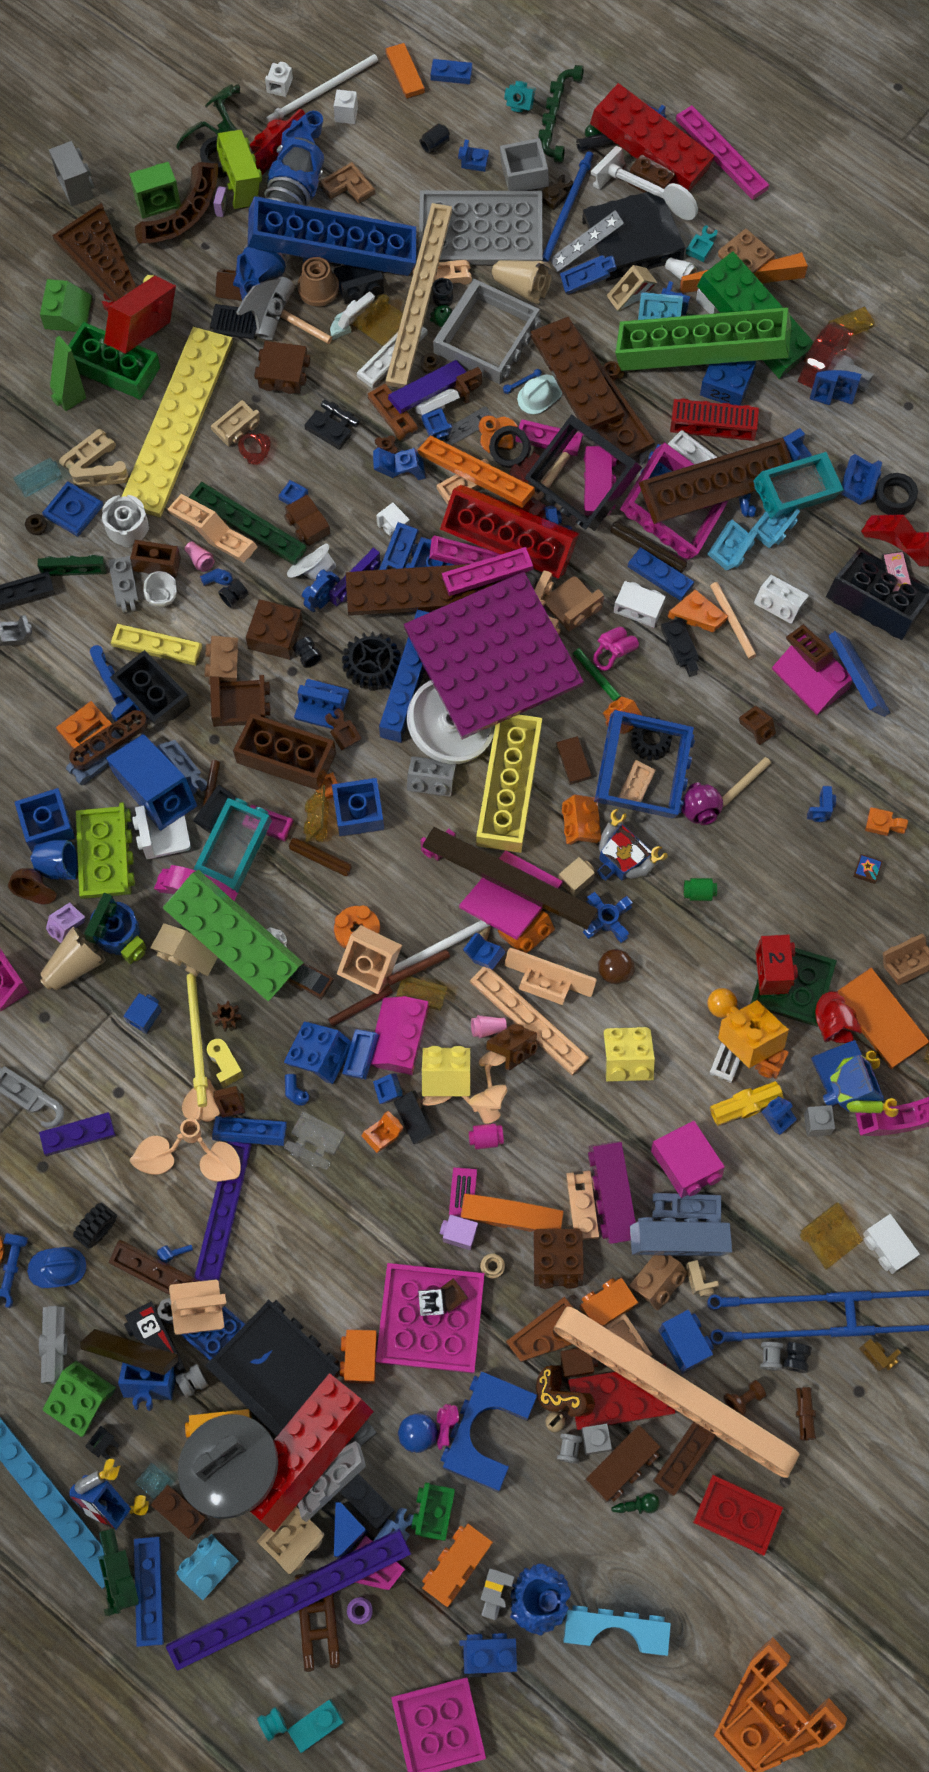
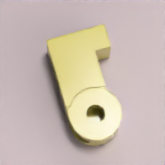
M221 1039L210 1041L207 1045V1053L211 1061L216 1063L221 1070L220 1073L216 1074L221 1086L225 1088L243 1078V1073L227 1044Z

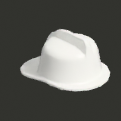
M329 544L320 546L313 553L292 565L287 572V576L292 578L304 574L308 578L316 580V576L321 570L333 571L336 568V563L328 553Z

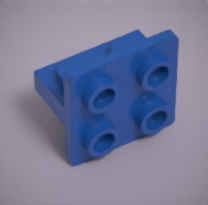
M307 679L305 686L300 685L297 692L299 703L294 715L295 720L334 729L333 726L326 722L325 716L330 713L334 719H337L334 711L338 708L342 711L344 710L349 690Z

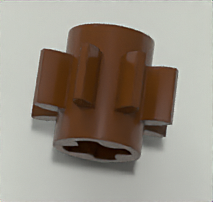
M228 1000L224 1005L218 1003L217 1012H212V1016L218 1018L214 1022L215 1026L222 1025L225 1032L230 1027L236 1029V1021L242 1020L240 1014H235L239 1011L238 1005L232 1007ZM226 1013L227 1015H231V1017L227 1019L226 1017H223V1014Z

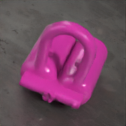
M620 626L603 633L598 639L600 646L594 654L593 662L599 670H609L616 658L629 654L638 648V639L634 636L627 637L626 630ZM604 648L613 654L607 666L601 665L598 660Z

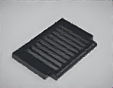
M215 304L210 323V329H213L214 333L254 339L257 326L252 311L237 315L239 307Z

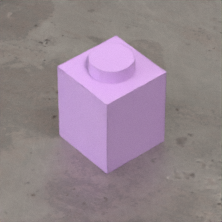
M450 1215L448 1221L443 1220L440 1234L443 1235V1242L471 1250L478 1223Z

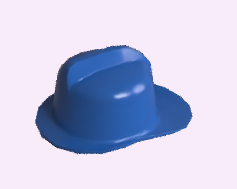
M60 1247L46 1249L32 1257L28 1264L27 1272L31 1282L40 1288L69 1286L82 1279L86 1271V1261L82 1253L75 1248Z

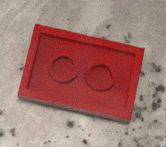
M712 1475L693 1524L759 1555L765 1556L783 1507Z

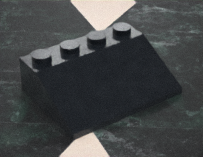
M859 548L835 577L826 598L834 604L851 611L852 614L865 619L873 626L888 632L891 636L903 640L929 601V586L910 576L909 579H911L912 585L902 584L897 593H891L898 582L897 578L890 573H886L885 566L887 565L884 561Z

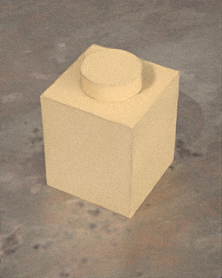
M578 857L559 874L558 879L563 881L562 887L575 897L594 881L595 872L593 866L588 861H583Z

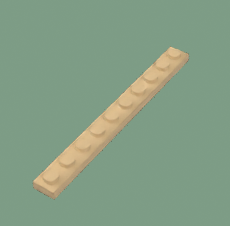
M431 204L386 377L387 386L402 388L408 385L452 214V206Z

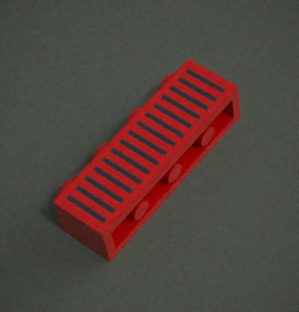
M685 398L674 399L670 432L679 433L683 430L685 433L692 435L755 441L759 408L750 405L739 406L731 405L730 403L720 404L710 403L709 401H691Z

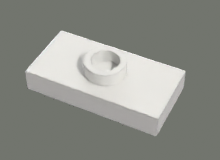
M369 291L357 302L353 300L343 312L338 325L342 329L348 327L370 309L375 296Z
M448 389L420 403L414 409L417 414L423 415L432 410L444 409L445 404L460 397L457 390Z

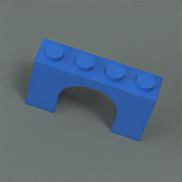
M481 1371L480 1376H474L469 1390L473 1391L470 1401L465 1399L460 1411V1414L464 1415L460 1424L456 1423L450 1435L451 1438H454L451 1448H445L440 1461L444 1462L443 1469L499 1492L509 1466L483 1456L474 1448L470 1439L471 1425L478 1415L493 1409L505 1411L527 1421L537 1395Z

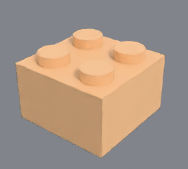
M360 926L350 935L337 975L379 994L388 984L387 977L392 974L402 945Z

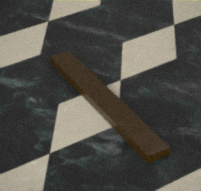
M433 827L423 843V848L588 930L597 914V908L436 827Z

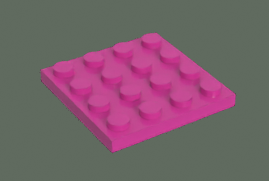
M387 1263L376 1363L474 1374L485 1273ZM454 1278L468 1297L467 1301L449 1314L447 1312L444 1315L420 1316L419 1290L439 1289Z

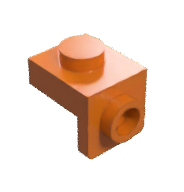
M387 1111L381 1120L366 1129L361 1136L378 1153L397 1140L403 1130V1126L397 1117Z

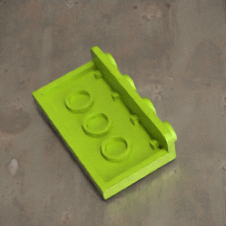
M124 802L119 803V807L76 811L79 896L81 899L102 897L103 893L112 896L131 894V886H135L134 873H130V865L134 864L133 852L129 851V843L133 842L132 831L128 830V822L132 821L131 810L126 808Z

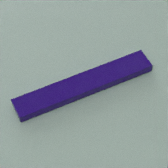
M227 1141L238 1154L241 1170L237 1179L217 1182L194 1276L199 1281H220L252 1148L251 1144Z

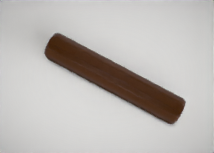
M292 838L289 843L290 850L343 876H348L352 870L351 864L298 838Z

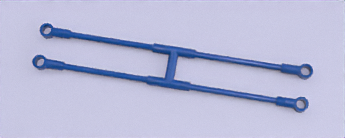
M929 1290L871 1293V1291L826 1293V1295L761 1298L711 1295L707 1300V1307L713 1311L718 1310L720 1307H739L743 1304L810 1301L845 1302L847 1327L742 1333L741 1331L723 1332L716 1329L710 1334V1341L718 1346L723 1342H737L743 1339L829 1335L830 1337L870 1336L875 1335V1333L929 1331V1325L857 1326L854 1301H871L878 1298L929 1296ZM717 1299L719 1305L717 1307H713L710 1303V1300ZM719 1333L722 1340L719 1342L715 1341L713 1334Z

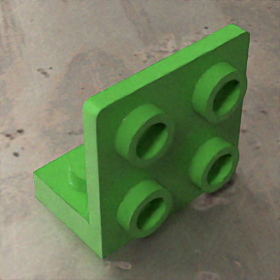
M75 1361L61 1372L43 1407V1411L80 1437H83L99 1407L113 1395L116 1387L78 1361Z

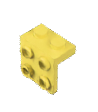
M647 1027L605 1029L606 1082L654 1080L655 1058L651 1030Z

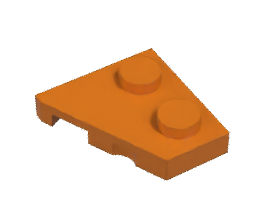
M697 590L691 592L668 613V617L674 619L675 616L685 619L687 624L701 627L703 630L712 633L724 624L728 618L727 614Z

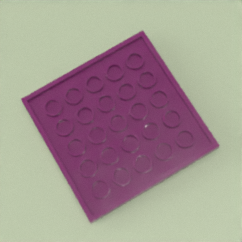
M525 572L514 575L404 624V629L462 740L584 685L582 677Z

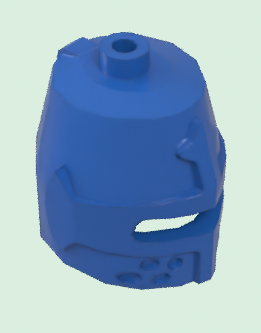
M50 840L34 846L31 862L35 870L50 879H76L78 856L72 842L68 840Z

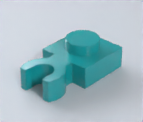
M707 225L703 227L701 236L696 234L686 248L687 255L702 262L706 260L713 249V241L716 240L718 230H715L713 234H708Z

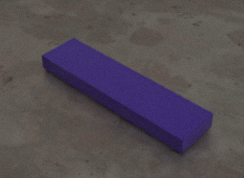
M454 360L389 394L388 400L401 414L455 386L456 377L466 373V371L457 360Z

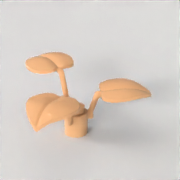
M492 1051L483 1055L479 1060V1065L485 1066L488 1089L473 1096L471 1099L468 1096H462L473 1108L474 1112H479L484 1124L492 1123L500 1118L499 1110L501 1109L502 1100L507 1093L506 1085L492 1086L491 1067L498 1066L506 1061V1057ZM424 1096L421 1103L423 1106L436 1105L449 1100L452 1096Z
M207 1079L208 1088L206 1089L207 1106L198 1107L197 1092L192 1088L182 1104L183 1115L187 1119L182 1122L180 1126L181 1134L177 1135L178 1138L172 1148H170L169 1142L161 1136L146 1138L140 1143L134 1155L130 1158V1163L136 1169L151 1175L166 1173L174 1165V1158L171 1153L176 1150L181 1140L184 1139L188 1143L199 1142L207 1153L200 1160V1170L207 1179L221 1182L239 1177L241 1165L235 1149L230 1144L219 1141L210 1150L201 1138L200 1120L211 1122L215 1120L216 1116L220 1115L213 1098V1091L216 1090L209 1079Z

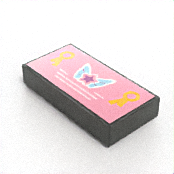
M904 551L882 554L881 559L887 565L885 566L886 573L894 575L898 580L891 593H897L902 584L912 585L911 579H909L910 575Z

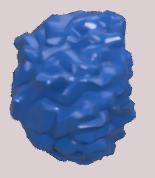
M539 1563L533 1565L530 1569L524 1568L523 1572L519 1573L517 1582L512 1584L515 1589H512L510 1594L511 1599H513L510 1617L521 1628L541 1636L545 1632L553 1631L555 1626L562 1624L568 1611L566 1601L570 1598L571 1591L564 1575L559 1574L550 1566Z

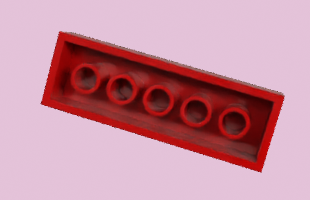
M619 83L593 111L590 124L636 159L643 155L673 171L675 177L669 184L681 185L690 192L712 164L715 155Z
M463 485L453 489L440 527L442 531L500 555L526 547L533 568L541 572L544 570L552 573L553 577L558 579L566 573L580 534Z
M330 1373L274 1439L278 1453L277 1476L266 1498L250 1511L274 1533L374 1412L360 1397Z

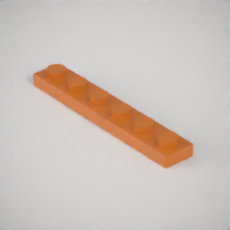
M431 435L418 448L420 456L522 508L535 494L533 486Z

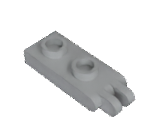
M130 556L108 560L117 606L122 607L123 613L127 612V604H130L131 611H136L135 603L139 602Z

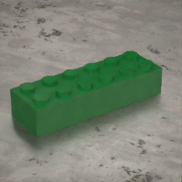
M734 251L702 274L697 285L720 313L783 308ZM791 316L792 327L789 358L762 360L778 379L807 358L816 346L814 341Z

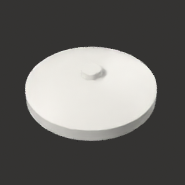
M431 680L417 690L408 706L407 726L413 741L422 752L439 762L462 764L474 760L484 752L494 736L495 725L462 740Z

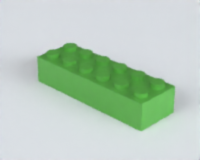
M200 870L193 872L163 906L167 913L268 1002L304 963Z

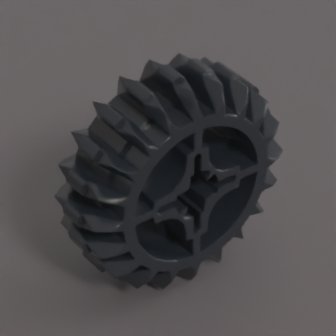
M373 631L368 637L363 632L361 639L355 636V643L349 641L347 644L348 648H344V656H342V663L344 664L342 667L343 671L347 672V679H352V684L354 685L360 683L361 689L368 685L370 691L375 685L380 690L382 683L388 686L390 684L389 679H395L401 661V652L396 650L397 644L391 643L390 637L384 639L382 633L375 637ZM362 653L359 663L354 665L355 658L358 654ZM389 657L388 665L382 670L381 664L385 662L384 659Z

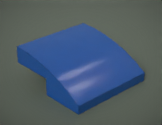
M842 370L817 372L810 400L830 405L832 399L853 404L862 374Z

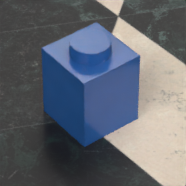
M139 993L124 1014L126 1022L147 1034L162 1011L158 1004L159 1001L149 994L145 997Z

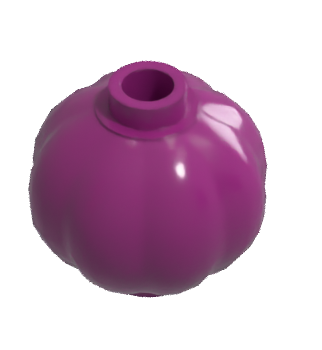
M699 782L691 784L688 787L689 790L681 799L684 800V806L681 809L683 815L695 824L708 825L713 823L723 808V799L720 792L708 784L701 785Z

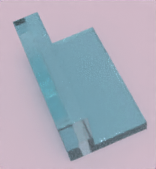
M50 457L13 477L26 498L62 478L57 462H53Z

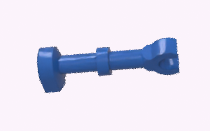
M8 1233L5 1234L4 1243L11 1245L7 1265L4 1264L3 1267L5 1274L0 1288V1299L5 1297V1307L11 1308L13 1304L11 1286L14 1274L18 1272L19 1268L16 1267L21 1247L27 1245L28 1238Z

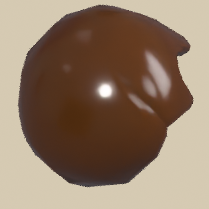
M612 949L605 952L600 958L598 972L603 980L617 985L632 978L635 972L634 961L627 952Z

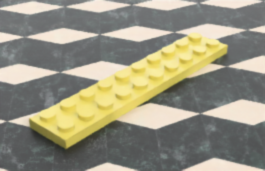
M193 327L122 494V497L132 495L142 502L146 514L160 518L163 514L233 344L232 337Z

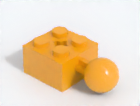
M718 988L709 995L707 1000L709 1011L716 1017L724 1018L721 1021L718 1039L748 1068L755 1066L785 1048L789 1029L758 1000L739 1010L735 994L729 989Z

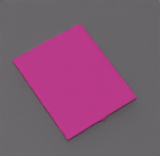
M506 850L499 857L500 860L558 889L563 884V881ZM484 878L477 883L459 905L460 909L518 940L543 909Z

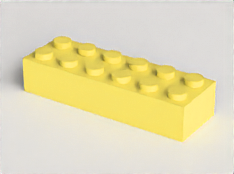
M516 715L495 725L476 836V846L522 852L542 729V718Z

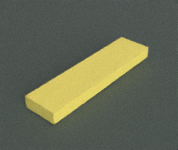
M117 624L111 640V646L138 653L145 650L151 656L194 666L197 664L202 649V644L121 624Z

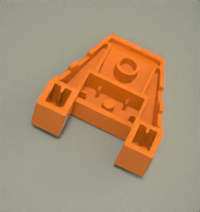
M773 1637L754 1654L714 1734L717 1740L746 1772H764L780 1765L786 1760L799 1757L809 1750L826 1745L845 1727L847 1717L829 1697L810 1715L775 1676L788 1665L791 1656Z

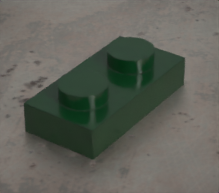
M103 893L84 932L87 941L97 944L99 938L102 939L107 930L106 923L109 917L112 918L116 912L117 905L112 895Z

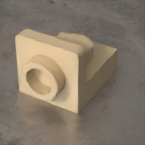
M698 1260L688 1262L685 1268L688 1273L692 1294H700V1297L714 1294V1290L719 1287L718 1281L704 1284L703 1281L706 1280V1274L703 1266H699Z

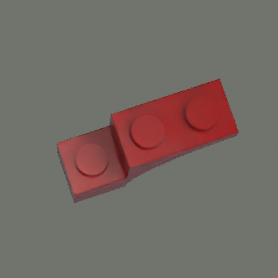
M871 515L861 531L864 537L888 542L908 554L918 566H929V532H916L905 515Z

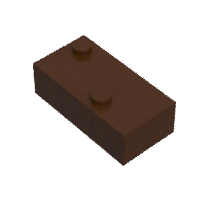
M251 713L233 752L237 764L319 791L336 755L334 740Z

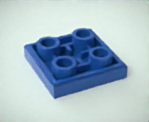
M225 1306L222 1308L224 1328L222 1330L181 1334L184 1339L209 1360L213 1359L245 1325Z

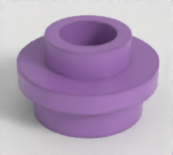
M362 1597L353 1599L347 1607L348 1618L355 1624L368 1622L373 1613L371 1603ZM357 1606L364 1607L365 1613L362 1616L356 1615L355 1609Z

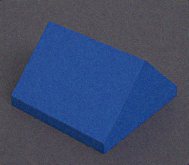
M336 1502L334 1557L341 1558L368 1532L341 1502Z

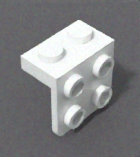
M144 806L135 807L136 816L132 817L135 830H139L140 836L136 837L139 850L143 849L146 859L190 850L191 845L185 815L160 831L147 816Z

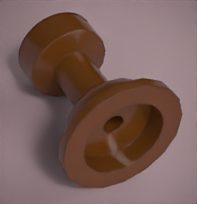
M757 1380L749 1383V1390L740 1397L737 1394L730 1395L726 1393L724 1395L726 1405L744 1416L746 1404L753 1399L761 1401L767 1396L763 1386Z

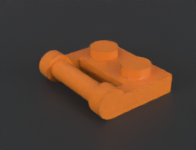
M90 701L58 725L56 729L74 749L80 745L77 741L97 726L103 725L80 744L112 723Z

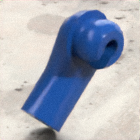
M751 494L739 497L741 513L745 517L755 516L756 506L749 505Z
M285 1075L286 1097L296 1105H305L309 1100V1094L297 1087V1075Z

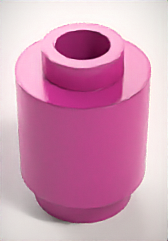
M495 1123L472 1126L473 1131H468L469 1143L474 1145L475 1150L495 1148L500 1144H504L502 1125L496 1126Z

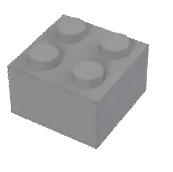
M540 138L500 146L501 165L508 191H527L549 186L548 167Z
M72 141L49 149L56 177L71 207L94 198L92 189L95 187L90 177L91 172L87 163L84 164L82 161L84 159L80 149H75Z

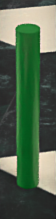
M580 648L576 649L573 655L613 701L618 700L621 697L582 650Z

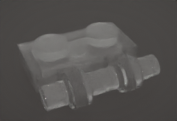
M302 1112L291 1132L292 1135L299 1139L296 1144L288 1140L284 1149L290 1151L291 1155L296 1158L300 1156L309 1161L310 1165L316 1168L319 1166L327 1170L330 1161L324 1159L323 1155L327 1152L334 1156L345 1137V1133ZM306 1142L318 1147L315 1153L304 1148Z

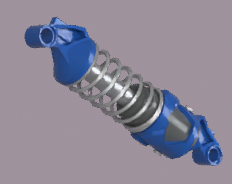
M309 111L298 121L293 120L290 128L282 133L281 145L277 149L279 153L277 160L272 163L268 173V189L264 193L265 198L308 206L309 201L314 198L318 187V178L323 173L321 168L324 163V154L313 140L321 135L323 116L320 112ZM246 244L243 252L237 256L236 276L233 282V286L240 289L242 301L253 286L269 279L281 277L285 272L286 263L290 255L286 254L284 258L283 255L285 254L250 248Z

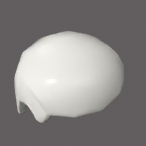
M162 571L151 573L144 582L143 591L146 600L155 607L170 605L176 598L177 593L174 577Z

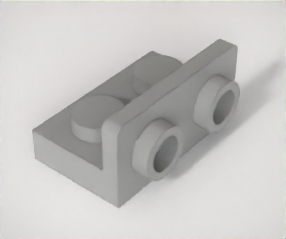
M412 756L407 776V790L450 797L452 795L456 764H447L434 759Z

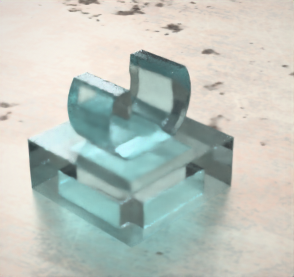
M151 1463L135 1484L155 1500L172 1479Z

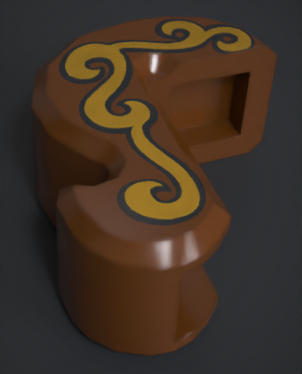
M561 1365L547 1366L539 1373L536 1392L537 1399L544 1409L550 1412L568 1411L570 1417H584L593 1412L595 1400L590 1393L560 1391L562 1381Z

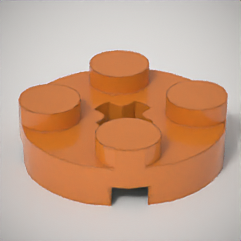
M367 906L348 907L335 918V938L343 948H346L350 935L353 933L351 929L355 924L362 925L380 934L379 920L376 914Z

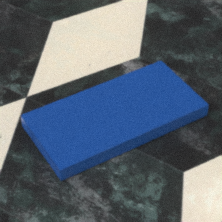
M836 631L831 633L829 639L868 709L883 717L890 714L891 712L850 639Z

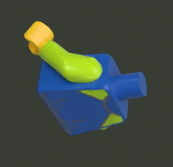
M868 1051L866 1057L858 1054L855 1057L843 1059L836 1071L830 1075L829 1080L833 1090L823 1095L827 1106L832 1105L833 1107L839 1103L848 1112L882 1113L884 1111L889 1117L898 1115V1109L889 1108L897 1106L895 1099L890 1098L885 1103H882L884 1097L873 1072V1069H877L880 1066V1059L876 1058L874 1051Z

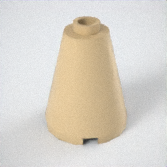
M499 260L493 265L492 275L496 282L528 301L539 304L540 297L545 298L550 287L551 274H548V268L551 269V266L545 261Z
M72 927L40 973L42 976L40 981L48 990L52 988L58 990L103 964L106 959L100 950L95 952L96 949L93 946L95 944L87 941L83 932L78 928Z

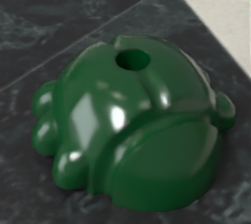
M446 305L435 307L433 312L430 313V321L436 326L443 327L451 315L452 309Z

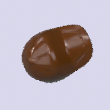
M20 868L10 877L8 888L18 897L44 905L53 902L57 897V893L43 884V875L35 869Z

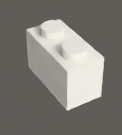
M624 581L615 601L614 613L655 628L664 607L666 596L656 590L645 589L637 583Z
M891 1214L863 1233L865 1237L864 1242L871 1251L875 1250L880 1257L878 1259L880 1265L885 1271L889 1270L891 1274L920 1255Z

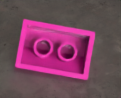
M803 635V636H802L801 638H799L797 641L800 642V641H801L802 639H804L806 636ZM792 645L772 667V670L816 715L847 692L853 681L849 673L834 658L831 663L819 672H816Z
M406 996L383 998L375 1033L379 1037L371 1061V1067L413 1076L429 1011L428 1001Z

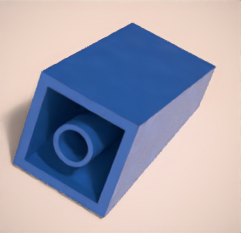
M144 734L106 758L113 774L138 805L144 806L147 816L160 831L197 807L186 777Z

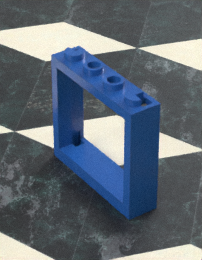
M614 710L609 718L594 802L672 819L678 816V813H681L682 806H684V800H681L682 791L685 792L688 778H685L686 769L689 770L692 757L689 756L690 747L693 748L695 743L694 727ZM621 724L681 737L668 808L608 795Z

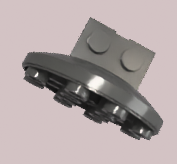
M228 1414L208 1420L191 1434L181 1451L178 1463V1480L183 1495L195 1509L213 1518L230 1519L250 1512L266 1498L275 1482L278 1471L276 1445L268 1431L257 1421L249 1417Z

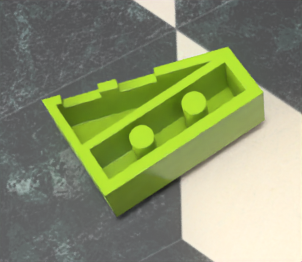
M242 130L218 133L217 150L223 172H227L231 182L227 183L228 190H233L234 201L232 202L234 209L249 207L254 196L258 197L259 183L262 182L261 171L256 168L255 156L250 152L249 140L247 137H244Z

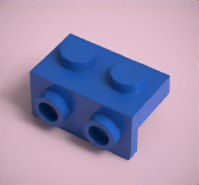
M856 454L852 455L841 484L844 490L840 494L859 505L872 499L876 492L877 480L881 476L882 462L878 460L871 464Z
M507 1633L492 1634V1639H483L482 1634L467 1635V1640H459V1646L464 1648V1674L517 1672L516 1639H507Z

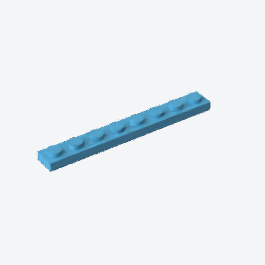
M0 1417V1461L98 1585L104 1589V1580L98 1556L104 1555L101 1542Z

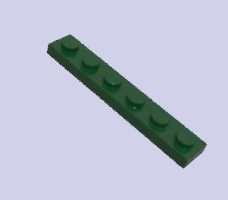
M202 481L189 496L190 499L215 511L227 525L293 565L298 562L307 550L306 545Z

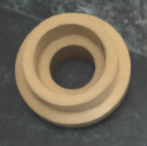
M488 1254L482 1259L480 1268L482 1273H485L484 1276L494 1279L503 1274L505 1263L499 1255ZM491 1262L497 1264V1269L494 1271L488 1268Z

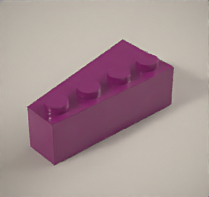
M613 1141L589 1145L588 1160L594 1172L592 1183L594 1191L597 1190L599 1200H596L598 1215L602 1214L604 1223L600 1225L602 1238L607 1239L609 1244L630 1241V1225L636 1223L622 1142Z

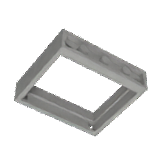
M473 279L434 339V353L450 361L457 360L462 367L469 370L479 367L483 377L500 384L504 377L507 378L509 376L513 362L519 360L523 346L529 344L531 331L539 328L541 323L539 319L540 309ZM478 299L527 321L499 367L449 345Z

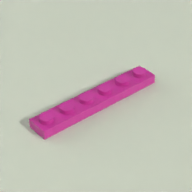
M692 105L676 115V121L697 143L715 155L713 160L752 200L768 190L769 184Z

